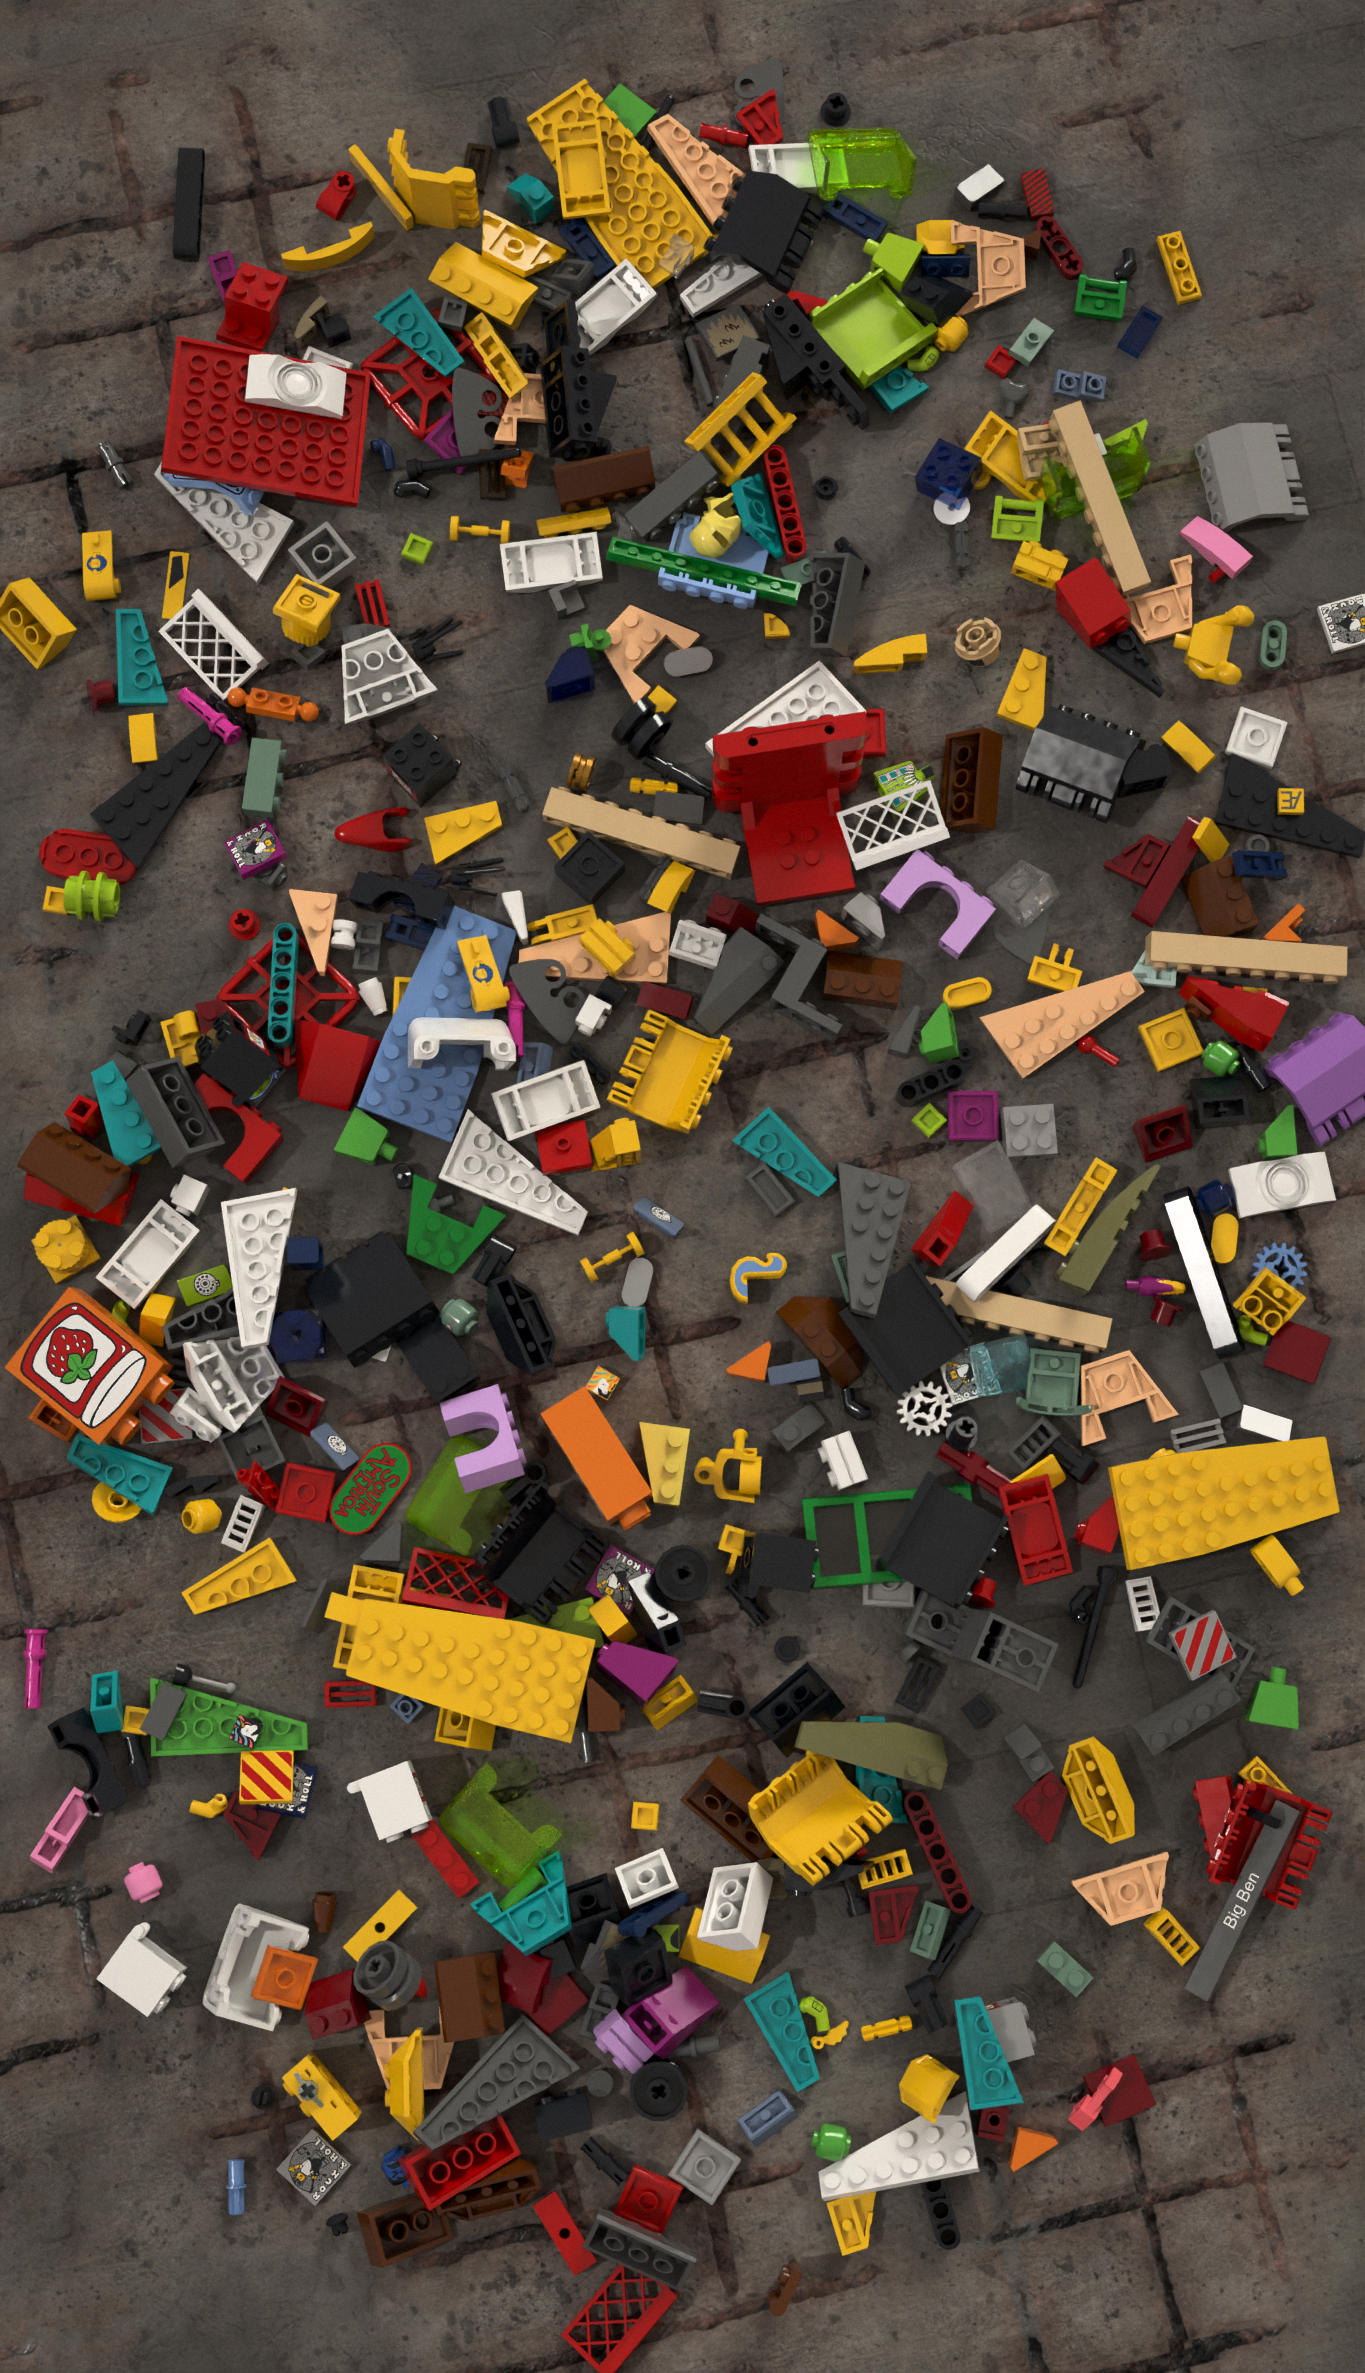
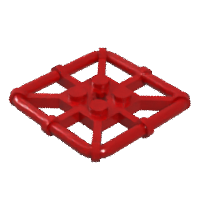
M435 308V310L429 312L437 324L441 308ZM448 329L460 343L455 348L460 356L468 353L485 373L478 375L499 386L498 381L474 346V341L468 339L463 332ZM395 336L370 354L365 361L361 362V371L371 373L370 384L385 401L384 405L389 410L392 409L406 428L415 437H418V440H424L444 417L442 416L426 428L429 404L443 395L453 406L452 393L449 391L452 388L453 375L446 379L436 370L434 377H425L426 369L430 371L435 369ZM399 345L403 346L410 355L409 358L399 365L378 362ZM373 372L399 374L406 382V385L392 395ZM411 392H414L422 402L419 427L399 404V401Z
M284 932L280 940L289 941L293 934L291 932ZM297 932L299 947L313 959L305 938ZM273 939L253 958L250 956L246 960L247 964L216 995V999H220L233 1015L257 1033L268 1023L271 976L260 964L272 953ZM285 956L284 966L288 965L291 962V958L289 956ZM328 958L326 973L347 993H319L310 984L319 974L315 966L304 977L297 971L294 1019L302 1020L304 1018L306 1021L318 1023L309 1012L321 1001H347L325 1023V1025L336 1027L354 1010L357 1003L361 1001V995L358 994L354 985L331 964V959ZM254 970L267 981L255 994H230ZM286 980L279 982L277 989L286 990L290 982ZM230 1002H257L267 1013L252 1026ZM278 1006L276 1014H285L288 1011V1006ZM291 1044L284 1048V1056L275 1048L279 1063L285 1069H291V1066L297 1064L296 1053L291 1056Z

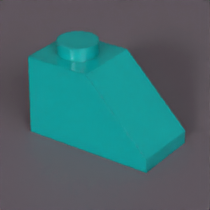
M525 173L506 187L535 224L555 210L554 196L538 178Z
M614 1306L610 1308L606 1314V1327H609V1335L633 1361L645 1358V1307Z
M118 1671L92 1675L90 1712L97 1733L123 1729L124 1710Z

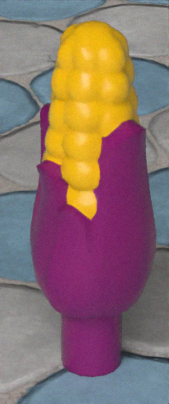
M1142 1276L1139 1280L1125 1281V1290H1137L1141 1296L1164 1297L1166 1294L1179 1295L1186 1291L1185 1284L1178 1281L1165 1280V1278Z

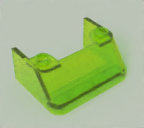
M1134 427L1131 430L1129 439L1121 438L1114 441L1108 453L1102 455L1119 499L1133 495L1142 488L1151 463L1138 428ZM1049 456L1044 457L1040 474L1051 519H1061L1086 510L1083 501L1079 502L1075 493L1077 486L1074 478H1069L1063 463L1051 461Z

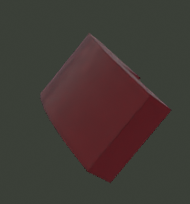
M643 981L636 1005L687 1020L694 996Z

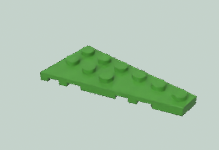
M150 1677L151 1705L163 1682L166 1681ZM169 1682L166 1683L188 1694L165 1740L161 1741L151 1736V1756L241 1753V1751L309 1750L308 1723ZM239 1714L264 1724L254 1749L229 1739Z

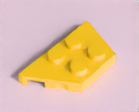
M484 210L482 218L483 258L523 278L565 258L567 250Z

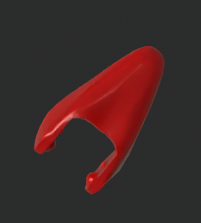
M404 807L386 808L365 814L338 826L335 829L334 836L340 842L378 851H402L411 846L412 839L408 837L388 839L384 833L383 818L384 816L405 817L409 814V809Z

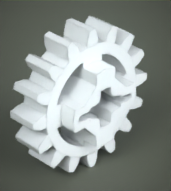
M919 1381L918 1388L912 1386L909 1388L910 1393L906 1391L902 1394L905 1400L897 1401V1404L902 1406V1409L897 1410V1414L904 1416L900 1420V1424L908 1423L906 1431L909 1432L914 1428L916 1429V1436H919L921 1431H924L926 1437H929L930 1430L938 1434L940 1432L939 1425L947 1426L946 1421L943 1419L951 1418L952 1414L946 1412V1409L951 1408L952 1404L945 1402L949 1397L948 1394H940L941 1386L935 1390L933 1389V1382L930 1381L928 1386L924 1387L923 1382ZM921 1392L930 1393L935 1397L932 1399L924 1397ZM912 1397L915 1403L914 1408L908 1412L907 1405ZM920 1403H923L924 1406L933 1404L928 1410V1415L924 1412L917 1413L921 1407ZM941 1405V1415L936 1420L934 1415L935 1408ZM916 1419L923 1420L927 1426L916 1424L913 1421Z

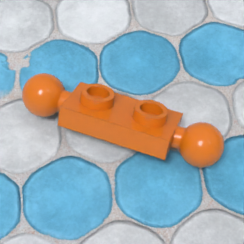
M233 688L227 695L228 702L233 707H242L244 704H247V713L295 722L296 715H300L307 722H312L319 716V708L315 703L306 702L300 705V697L257 688H252L250 695L246 694L241 688Z

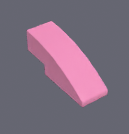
M1198 516L1179 533L1213 567L1217 564L1231 579H1234L1245 569L1253 557L1229 535Z
M76 1787L72 1789L30 1855V1861L52 1874L89 1815L81 1797L84 1792Z

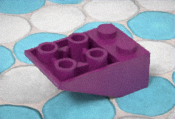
M687 1966L672 1975L673 1983L630 2006L621 2015L649 2048L663 2060L721 2004Z

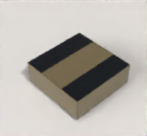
M821 1374L816 1378L796 1381L799 1403L825 1399Z

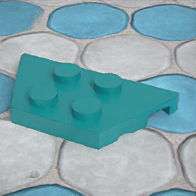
M758 473L753 477L750 476L732 484L733 501L737 506L743 529L776 559L783 557L785 551L763 474Z

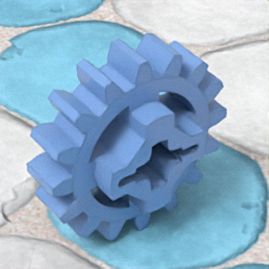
M1272 1243L1270 1250L1265 1246L1261 1249L1263 1255L1257 1253L1254 1256L1258 1263L1251 1264V1268L1256 1269V1272L1251 1277L1256 1278L1259 1272L1266 1267L1283 1280L1285 1278H1293L1289 1285L1297 1290L1295 1285L1303 1286L1304 1282L1300 1278L1307 1276V1273L1302 1271V1268L1307 1266V1263H1300L1299 1259L1303 1254L1295 1255L1296 1247L1293 1246L1287 1250L1286 1243H1282L1279 1248L1276 1243ZM1276 1254L1274 1262H1265L1268 1256ZM1288 1258L1292 1261L1294 1266L1290 1264V1262L1287 1260ZM1278 1265H1280V1270L1284 1271L1281 1275H1278V1271L1274 1270Z

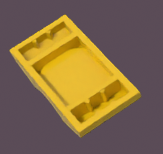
M600 119L552 125L563 220L611 214Z
M989 411L963 449L966 455L982 471L999 479L1015 496L1022 500L1037 501V499H1044L1045 503L1062 478V476L1025 482L1019 455L1017 430L992 411Z
M353 1565L347 1596L362 1601L372 1599L399 1603L405 1574ZM342 1622L333 1667L347 1670L357 1626Z

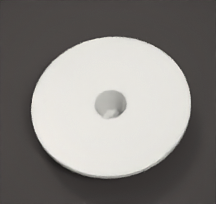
M947 491L941 494L934 503L936 518L947 525H955L957 522L964 521L970 512L968 498L958 491Z

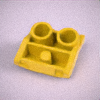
M1264 1267L1232 1305L1256 1321L1257 1324H1260L1271 1335H1274L1293 1316L1306 1297L1275 1273Z
M927 2054L918 2057L910 2062L899 2083L901 2102L914 2109L926 2120L935 2124L937 2116L960 2076Z

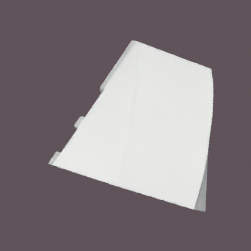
M389 629L342 645L345 725L381 716L413 704L438 691Z
M240 1336L230 1337L225 1340L214 1341L212 1339L206 1342H186L183 1344L187 1376L212 1419L234 1433L274 1390L279 1376L285 1378L266 1345L243 1350Z

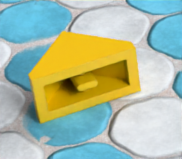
M156 1293L150 1294L140 1315L139 1336L150 1345L164 1348L166 1340L162 1326L171 1322L176 1298Z
M609 1594L588 1608V1611L611 1642L617 1641L626 1644L638 1635Z

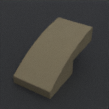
M322 296L316 299L307 309L296 328L294 337L299 349L303 348L318 335L316 313L320 312L323 318L330 313L328 303Z

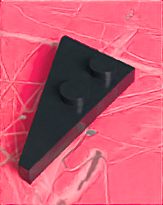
M1127 628L1125 631L1118 632L1110 637L1104 644L1092 648L1097 654L1159 698L1164 694L1165 690L1162 688V683L1159 677L1155 676L1149 666L1150 661L1141 645L1137 643L1133 631H1129Z

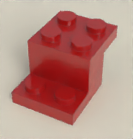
M242 262L224 296L225 317L216 332V340L235 347L263 352L279 322V300L288 285V277Z

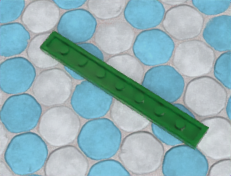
M612 537L606 560L658 573L660 567L665 568V573L679 576V572H682L683 578H685V574H689V579L703 582V578H707V584L709 579L713 580V585L727 588V584H731V589H733V585L737 586V591L748 594L751 593V589L756 590V597L792 606L797 604L802 585L799 582Z

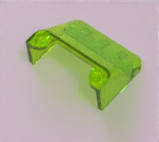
M889 127L815 129L808 132L807 139L817 193L821 199L835 200L838 195V189L887 187L890 191L889 195L894 198L912 195L917 158L896 129Z
M457 1435L450 1438L409 1505L406 1517L408 1522L414 1527L468 1558L472 1539L470 1534L459 1526L482 1488L465 1493L454 1458L482 1450L484 1447L464 1436Z
M486 1762L442 1811L440 1823L500 1883L505 1886H514L524 1878L564 1833L552 1825H543L532 1835L489 1794L496 1785L497 1774L491 1767L492 1764Z

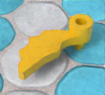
M845 2020L837 2027L828 2030L827 2035L812 2037L810 2041L811 2046L821 2049L824 2043L835 2045L836 2042H841L842 2037L847 2034L846 2029L849 2022Z

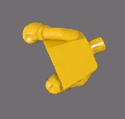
M1237 605L1223 615L1202 620L1198 624L1193 625L1189 636L1176 633L1173 648L1186 650L1184 663L1200 679L1214 680L1229 686L1235 685L1241 680L1242 673L1236 665L1227 662L1233 629L1237 625L1240 627L1252 625L1254 613L1247 606Z

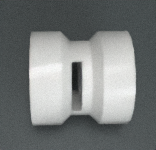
M334 920L332 926L334 936L331 937L330 946L341 950L355 949L354 934L357 932L358 924L349 920Z

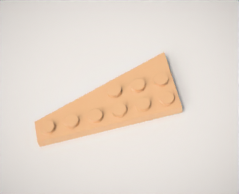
M662 912L614 925L618 930L616 934L622 940L627 938L635 946L633 950L635 952V959L614 979L624 983L642 984L645 981L652 984L667 985L670 913ZM582 934L519 950L518 963L537 959H554L559 961L566 970V979L604 981L605 977L610 975L579 944V938ZM550 966L545 971L546 978L559 979L561 976L560 970L555 966Z

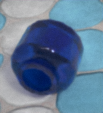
M1215 1179L1198 1188V1196L1195 1199L1204 1215L1208 1213L1214 1217L1232 1207L1230 1198L1234 1197V1194L1228 1183L1223 1185L1220 1180Z

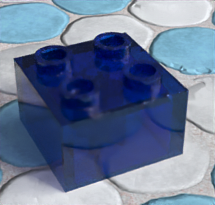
M939 438L915 476L917 491L959 510L983 472L982 459Z

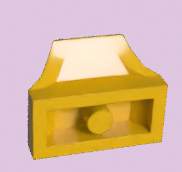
M928 220L917 224L916 242L924 244L923 251H927L928 254H955L957 251H964L965 245L952 246L951 221L955 220Z

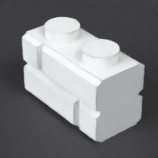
M850 1431L820 1442L821 1448H818V1453L822 1462H827L830 1472H827V1476L832 1487L837 1486L839 1491L868 1479Z

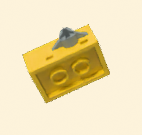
M313 2050L282 2077L285 2081L282 2084L285 2090L292 2097L294 2095L298 2097L302 2102L299 2105L302 2111L309 2118L313 2116L332 2141L362 2114L359 2107Z

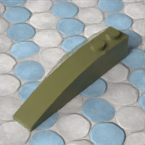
M1155 1164L1134 1180L1099 1215L1080 1242L1075 1240L1068 1252L1072 1255L1067 1263L1063 1261L1055 1273L1059 1276L1056 1281L1057 1284L1081 1298L1089 1292L1118 1242L1116 1240L1127 1227L1129 1217H1132L1141 1202V1197L1145 1195L1160 1169V1165Z
M802 1721L795 1743L796 1748L939 1790L942 1788L948 1766L941 1735L898 1722Z

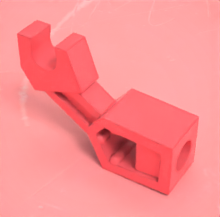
M1114 2067L1109 2075L1106 2074L1092 2097L1086 2094L1074 2106L1067 2120L1081 2131L1086 2129L1103 2108L1101 2103L1114 2090L1123 2073Z

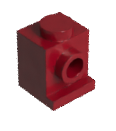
M1006 2106L980 2109L975 2131L976 2135L1004 2142L1010 2109ZM993 2115L999 2118L998 2123L995 2125L989 2122L990 2117Z

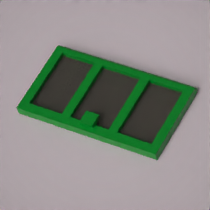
M970 1484L944 1486L972 1502ZM917 1489L803 1498L801 1505L803 1507L806 1540L817 1541L816 1546L819 1548L818 1559L813 1564L815 1584L811 1590L907 1582L879 1566L876 1562Z

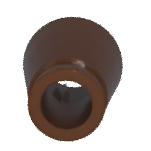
M316 1892L315 1898L312 1899L315 1931L317 1932L331 1931L338 1904L336 1894L333 1892Z

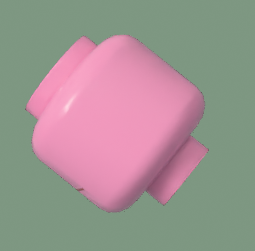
M141 1862L128 1868L130 1874L125 1876L124 1883L133 1900H140V1903H143L160 1895L159 1890L163 1884L154 1865L145 1866Z

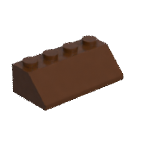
M649 446L553 467L554 485L561 512L574 513L588 506L597 508L606 502L614 501L619 503L626 501L629 497H646L655 489V478Z
M986 727L946 734L940 811L948 831L981 833L996 830L1003 735Z
M56 1122L36 1133L17 1167L93 1214L127 1194L129 1190L130 1167Z
M717 1755L680 1800L751 1862L758 1863V1860L770 1858L774 1853L765 1842L749 1814L748 1802H750L755 1794L761 1793V1791Z

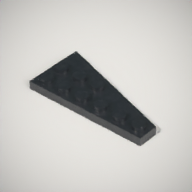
M1231 753L1215 825L1252 834H1260L1265 837L1350 857H1361L1365 841V832L1305 796L1303 815H1278L1277 790L1290 787Z

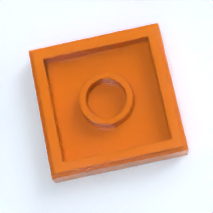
M267 1945L251 1997L301 2011L318 1959L313 1956Z

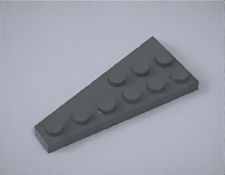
M838 1162L837 1173L839 1175V1195L841 1197V1218L846 1253L845 1262L848 1275L847 1285L850 1312L875 1319L911 1182Z
M522 2014L413 2131V2135L431 2152H434L574 2075L581 2068Z

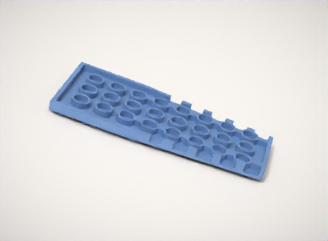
M454 906L446 929L435 928L382 1038L357 1108L445 1142H452L478 1073L483 1055V1045L440 1044L437 1055L430 1060H424L420 1069H408V1027L414 1019L421 1017L493 1019L495 1009L476 1013L473 1008L470 995L471 985L457 941L486 935L503 983L517 933L516 930Z

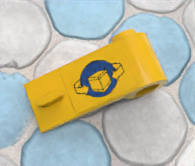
M112 531L82 533L83 586L86 600L95 601L117 598V593H121L120 579L115 578L113 573Z
M483 935L457 941L471 985L470 995L475 1012L479 1013L506 1007L507 1001H510L509 990L507 986L503 987L487 936Z

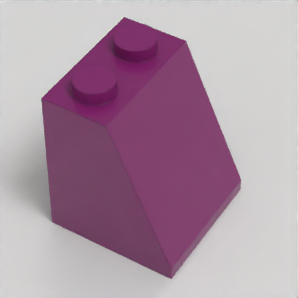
M613 1641L610 1646L605 1644L597 1653L596 1670L644 1709L677 1669L679 1661L675 1657Z

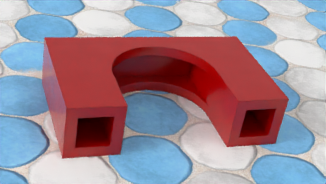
M203 1073L194 1086L210 1115L218 1111H229L240 1116L244 1122V1139L223 1167L243 1184L247 1185L284 1140L280 1134L282 1129L271 1120L267 1124L260 1118L263 1114L252 1105L249 1108L243 1104L238 1107L232 1104V1097L236 1093L232 1090L228 1093L222 1088L224 1084L213 1076L209 1078Z

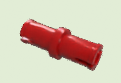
M702 122L699 138L717 141L720 145L726 143L745 148L748 133L727 129L728 126L725 125L718 127Z

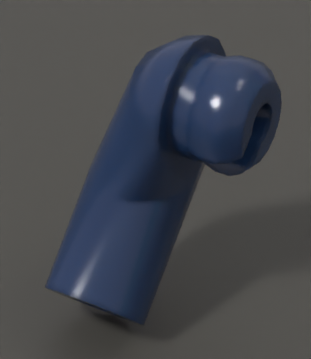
M383 438L371 440L372 452H381L384 470L396 468L392 447Z

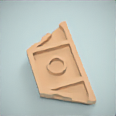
M1163 1852L1072 1880L1071 1884L1110 1926L1161 1911L1162 1891L1165 1885V1871L1169 1855L1168 1852Z

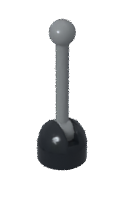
M179 1663L177 1664L172 1684L185 1686L191 1681H196L226 1689L228 1693H233L236 1689L234 1683L224 1684L193 1676L190 1667Z

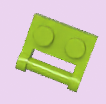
M996 495L991 540L1036 541L1040 543L1044 499H1037V501L1003 499V496ZM1002 508L1030 510L1036 511L1035 517L1001 514Z

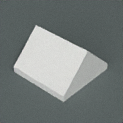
M663 1848L615 1868L630 1909L679 1888Z

